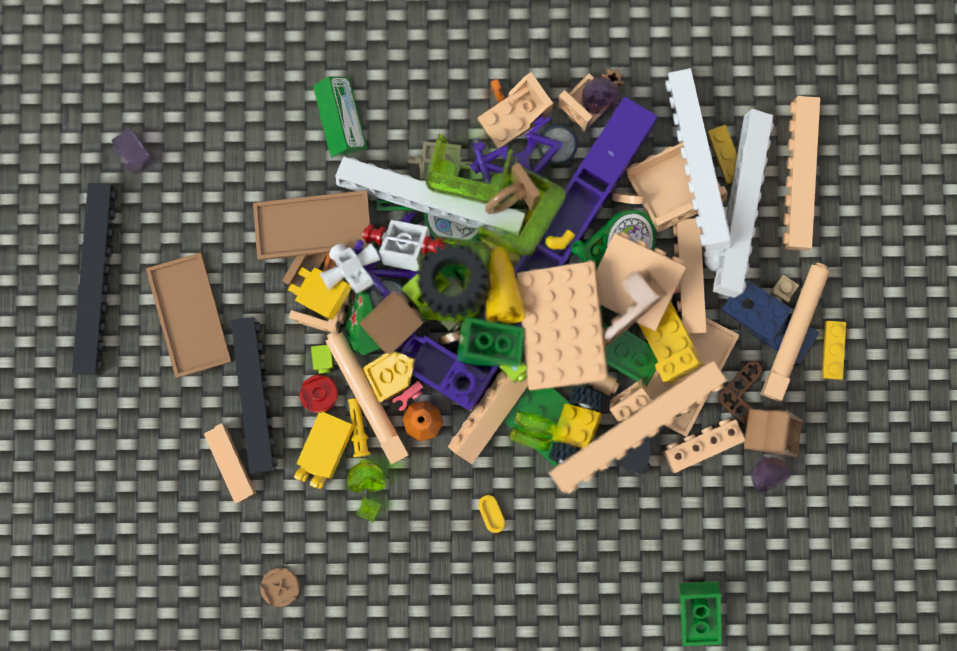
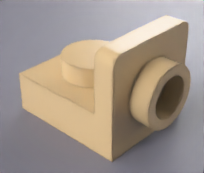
M782 275L769 294L786 305L799 285L785 275Z

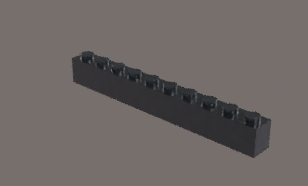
M88 183L72 366V373L100 375V371L104 367V361L101 358L102 352L105 350L103 334L107 330L105 314L108 313L106 297L110 292L108 276L111 275V265L109 260L113 255L111 238H114V227H112L113 219L116 218L114 201L117 200L118 196L117 190L112 184Z

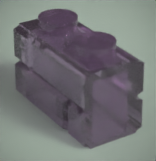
M128 128L112 139L114 144L112 149L118 157H123L125 160L123 165L128 172L133 171L135 174H138L155 162L131 128Z

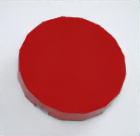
M323 375L311 376L302 384L299 396L300 401L307 410L314 413L327 412L337 402V386L329 377Z

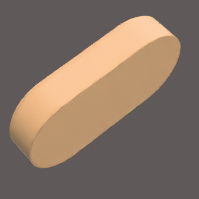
M612 193V200L622 203L644 204L645 195Z

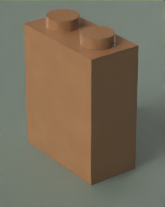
M391 292L359 323L376 344L388 355L423 324L419 318L421 316L414 307L410 308L408 306L409 300L402 293L398 295L395 292Z

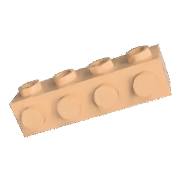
M727 418L719 422L720 426L714 429L710 426L701 430L702 434L695 437L692 434L683 438L685 442L679 445L677 442L667 445V450L663 451L672 473H676L744 442L745 438L737 421H730Z

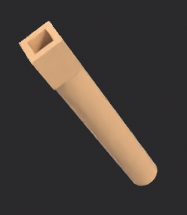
M820 263L811 265L772 369L767 375L760 395L778 402L782 401L790 381V374L830 273L826 265Z
M338 331L327 335L328 340H326V343L391 465L408 456V452L382 404L379 402L343 332L338 333Z

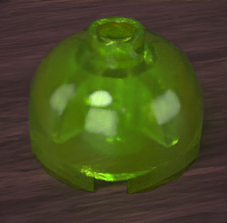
M369 459L360 460L359 463L351 467L347 474V488L351 492L362 493V489H369V492H375L384 489L386 485L383 469Z

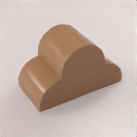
M750 409L744 449L798 458L803 420L789 412Z

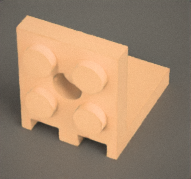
M588 74L569 94L564 90L559 95L557 107L568 114V118L573 122L575 121L585 133L616 101V98L593 76ZM592 96L595 102L592 105H587L584 102V98Z
M351 291L333 321L330 319L329 321H324L292 310L289 318L294 322L329 333L339 332L340 325L346 321L347 313H345V310L349 306Z

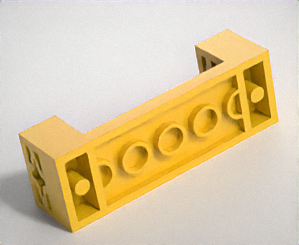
M671 300L655 331L638 323L659 362L655 366L664 383L672 384L705 365Z

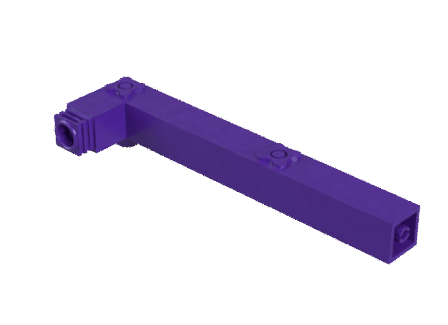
M624 96L515 266L514 273L517 281V273L566 266L573 256L571 245L576 241L584 239L626 173V169L629 168L654 129L657 115ZM567 230H570L575 235L564 249H550L545 243L547 237H562ZM486 313L481 320L487 321ZM522 321L519 322V323L510 325V326H515V327H521V328H523V326H522ZM412 333L394 350L397 353L415 359L412 370L413 376L471 413L501 369L500 366L457 361L458 356L426 336L422 338L416 333Z

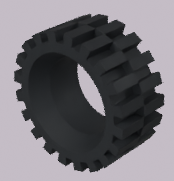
M446 243L445 249L441 250L439 245L435 247L436 253L432 254L429 251L426 254L427 261L422 259L420 262L422 269L417 271L419 277L417 285L420 288L419 291L428 307H431L433 312L436 314L439 312L442 317H447V314H449L451 319H457V314H461L463 318L467 316L466 311L471 310L473 314L477 311L475 307L477 304L480 307L484 304L483 297L487 298L489 294L487 288H490L489 274L483 260L476 251L472 252L471 247L466 245L465 249H463L460 243H456L455 248H452L450 243ZM453 263L466 266L471 271V281L463 292L457 295H444L435 289L436 275L444 266Z

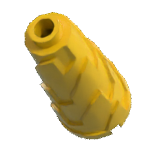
M496 247L490 253L488 278L490 288H488L489 294L486 299V320L494 323L502 321V324L512 325L523 321L524 317L526 318V312L520 295L518 281L515 278L514 269L511 265L509 252L504 247Z

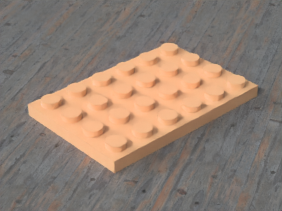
M591 261L517 273L520 295L526 312V318L524 317L522 326L525 328L524 346L529 390L607 381L595 262Z

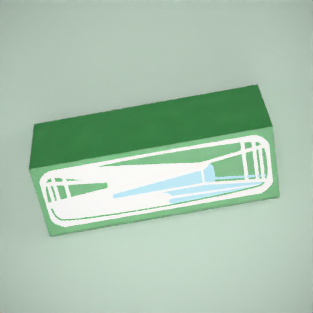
M329 76L315 84L313 89L330 157L334 158L367 149L350 78Z

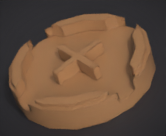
M276 568L270 570L264 576L260 590L262 597L267 603L283 607L291 604L297 598L300 584L298 577L293 571L287 568Z

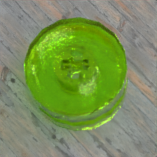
M518 410L514 421L519 426L511 428L509 438L534 449L549 451L552 440L547 435L555 434L558 424L541 415Z

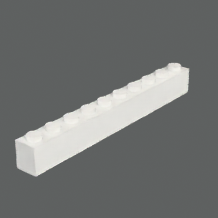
M691 68L670 72L665 84L667 92L671 91L672 97H669L670 107L675 109L673 120L674 125L679 127V130L676 131L678 142L682 141L683 144L680 151L682 159L686 158L687 162L684 165L685 174L690 176L691 180L688 182L689 192L693 193L695 198L692 199L693 210L698 211L696 223L697 227L702 229V234H700L701 245L706 247L707 252L730 248V235Z
M751 109L744 115L726 215V223L731 240L730 248L720 250L713 292L733 298L743 293L746 287L744 280L749 269L748 257L752 252L751 240L755 234L754 223L758 217L757 205L762 195L760 188L764 182L765 176L763 171L768 161L766 154L771 144L769 136L774 126V123H772L773 115Z
M343 157L335 175L336 185L354 191L367 190L370 196L516 242L524 224L525 213L518 209L507 208L500 213L490 215L485 211L488 202L482 198H474L463 192H455L444 186L433 185L425 180L420 181L409 175L395 173L390 169L378 168L374 164L359 162L355 158Z

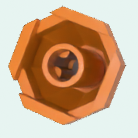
M426 400L410 404L402 418L406 434L420 442L435 438L444 424L439 407ZM421 416L425 418V422L422 424L418 422Z

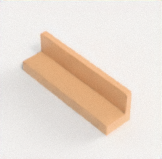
M221 423L215 426L214 429L204 433L234 502L238 503L257 494L226 425Z

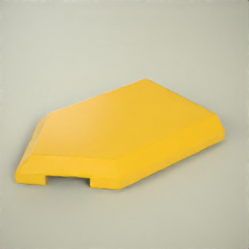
M393 351L390 355L386 353L362 368L379 402L409 386L415 359Z

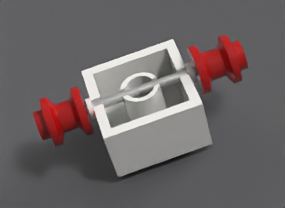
M391 220L387 232L385 227L381 226L377 230L374 229V225L369 224L367 228H364L362 234L365 243L370 244L372 241H376L377 245L381 246L379 253L383 265L413 271L421 269L420 262L429 251L436 253L435 247L439 245L441 250L446 248L443 238L439 237L436 241L431 240L428 227Z

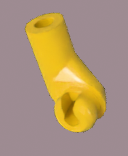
M567 230L562 237H547L545 243L550 249H564L575 235L570 230Z

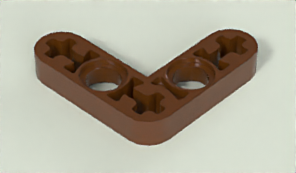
M756 361L746 363L718 395L719 404L746 428L747 422L744 420L748 418L749 410L752 408L740 397L762 372L761 365ZM755 365L757 367L755 369L757 373H752L749 375L748 378L751 379V381L749 382L745 376L741 375V373L743 372L744 375H746L750 371L748 366L752 367ZM737 379H742L745 382V386L741 390L737 389L734 385ZM723 394H730V400L732 402H736V400H738L739 403L734 405V407L731 410L729 407L732 406V404L730 402H723ZM738 406L746 408L745 416L740 417L737 415L736 409Z

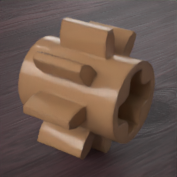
M608 68L606 71L607 75H601V79L605 80L601 85L603 87L606 86L608 92L610 89H614L617 92L618 85L623 86L624 84L620 80L623 78V74H619L617 68L614 71H610ZM611 77L615 78L613 83H610Z

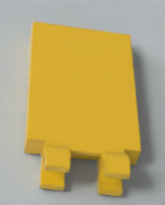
M301 267L297 274L305 278L303 284L299 288L291 283L288 290L297 295L296 302L333 321L352 287L346 282L339 281L329 290L320 276V273L323 271L314 267L312 272Z
M325 412L318 413L297 461V464L301 467L296 471L294 478L306 482L309 473H311L315 477L311 480L310 485L322 489L326 478L332 479L355 425Z

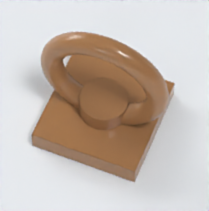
M520 163L512 166L511 182L513 184L501 190L486 204L485 211L487 214L500 213L524 199L531 211L538 208L540 193ZM514 193L510 198L498 204L502 199Z

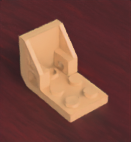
M529 73L509 92L505 100L479 116L477 120L495 146L500 148L534 127V121L540 116H549L552 113L553 102L534 75Z

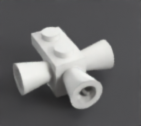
M337 244L332 247L329 255L338 267L320 273L323 282L329 290L343 278L346 279L356 293L374 284L371 277L363 269L365 265L380 261V257L372 244H369L358 255L350 247L347 249L343 244Z

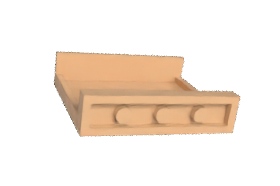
M682 141L678 145L667 147L661 153L651 155L645 161L634 163L626 169L627 179L635 193L645 195V203L642 205L658 233L698 214L697 210H693L692 199H695L694 194L689 192L688 182L691 181L690 176L685 174L684 165L687 164L686 158L682 159L680 148L683 147ZM717 181L721 201H726L727 190L724 186L721 187Z
M622 231L619 234L614 233L596 271L599 303L621 315L628 313L626 309L637 302L624 288L623 284L627 281L625 278L633 271L648 270L667 295L636 322L655 331L686 265L683 264V260L675 256L672 259L665 256L666 252L655 248V250L647 248L649 244L641 240H637V242L630 240L631 236Z

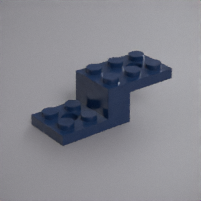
M745 279L746 287L744 292L734 298L729 296L721 311L751 329L749 334L778 352L792 317L790 313L792 309ZM745 299H750L753 302L752 309L744 308L743 301ZM811 326L808 327L795 361L797 365L801 363L820 333Z

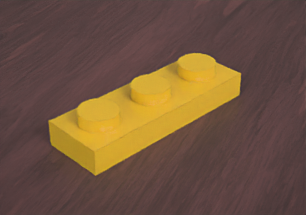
M724 125L709 130L707 134L724 181L728 185L733 181L737 154L727 126Z
M825 321L822 379L843 380L846 322Z

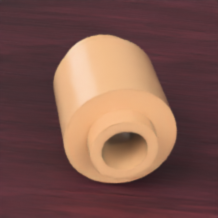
M607 374V381L591 382L589 386H592L596 391L610 396L611 393H616L619 383L616 382L617 378Z

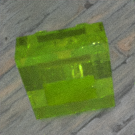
M363 497L356 515L374 522L382 504Z

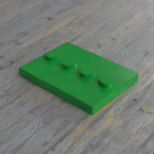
M528 385L503 422L553 466H556L558 463L548 458L552 445L555 442L552 438L565 403L572 404L554 388L529 390Z

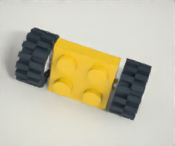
M574 386L569 399V403L572 405L566 403L564 405L552 438L555 442L549 453V459L561 464L580 451V449L593 442L602 417L601 413L607 400L603 394L592 391L589 388Z

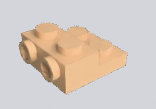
M642 378L610 399V411L618 422L625 420L634 414L633 412L650 403L651 395L647 391L646 384Z

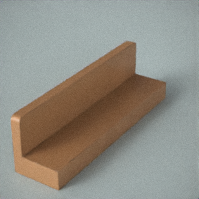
M327 253L296 256L282 281L289 286L292 283L300 288L305 278L297 274L299 269L303 267L312 272L314 267L320 269L327 257Z

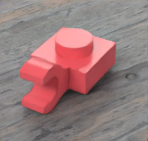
M417 381L403 392L402 395L395 397L393 403L401 400L403 406L399 410H405L409 399L415 400L422 394L423 386Z

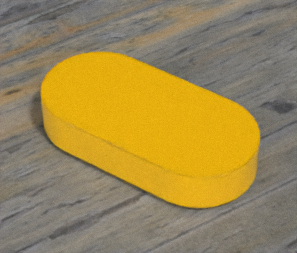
M483 496L478 503L481 515L487 529L493 533H498L505 527V520L500 507L493 496Z

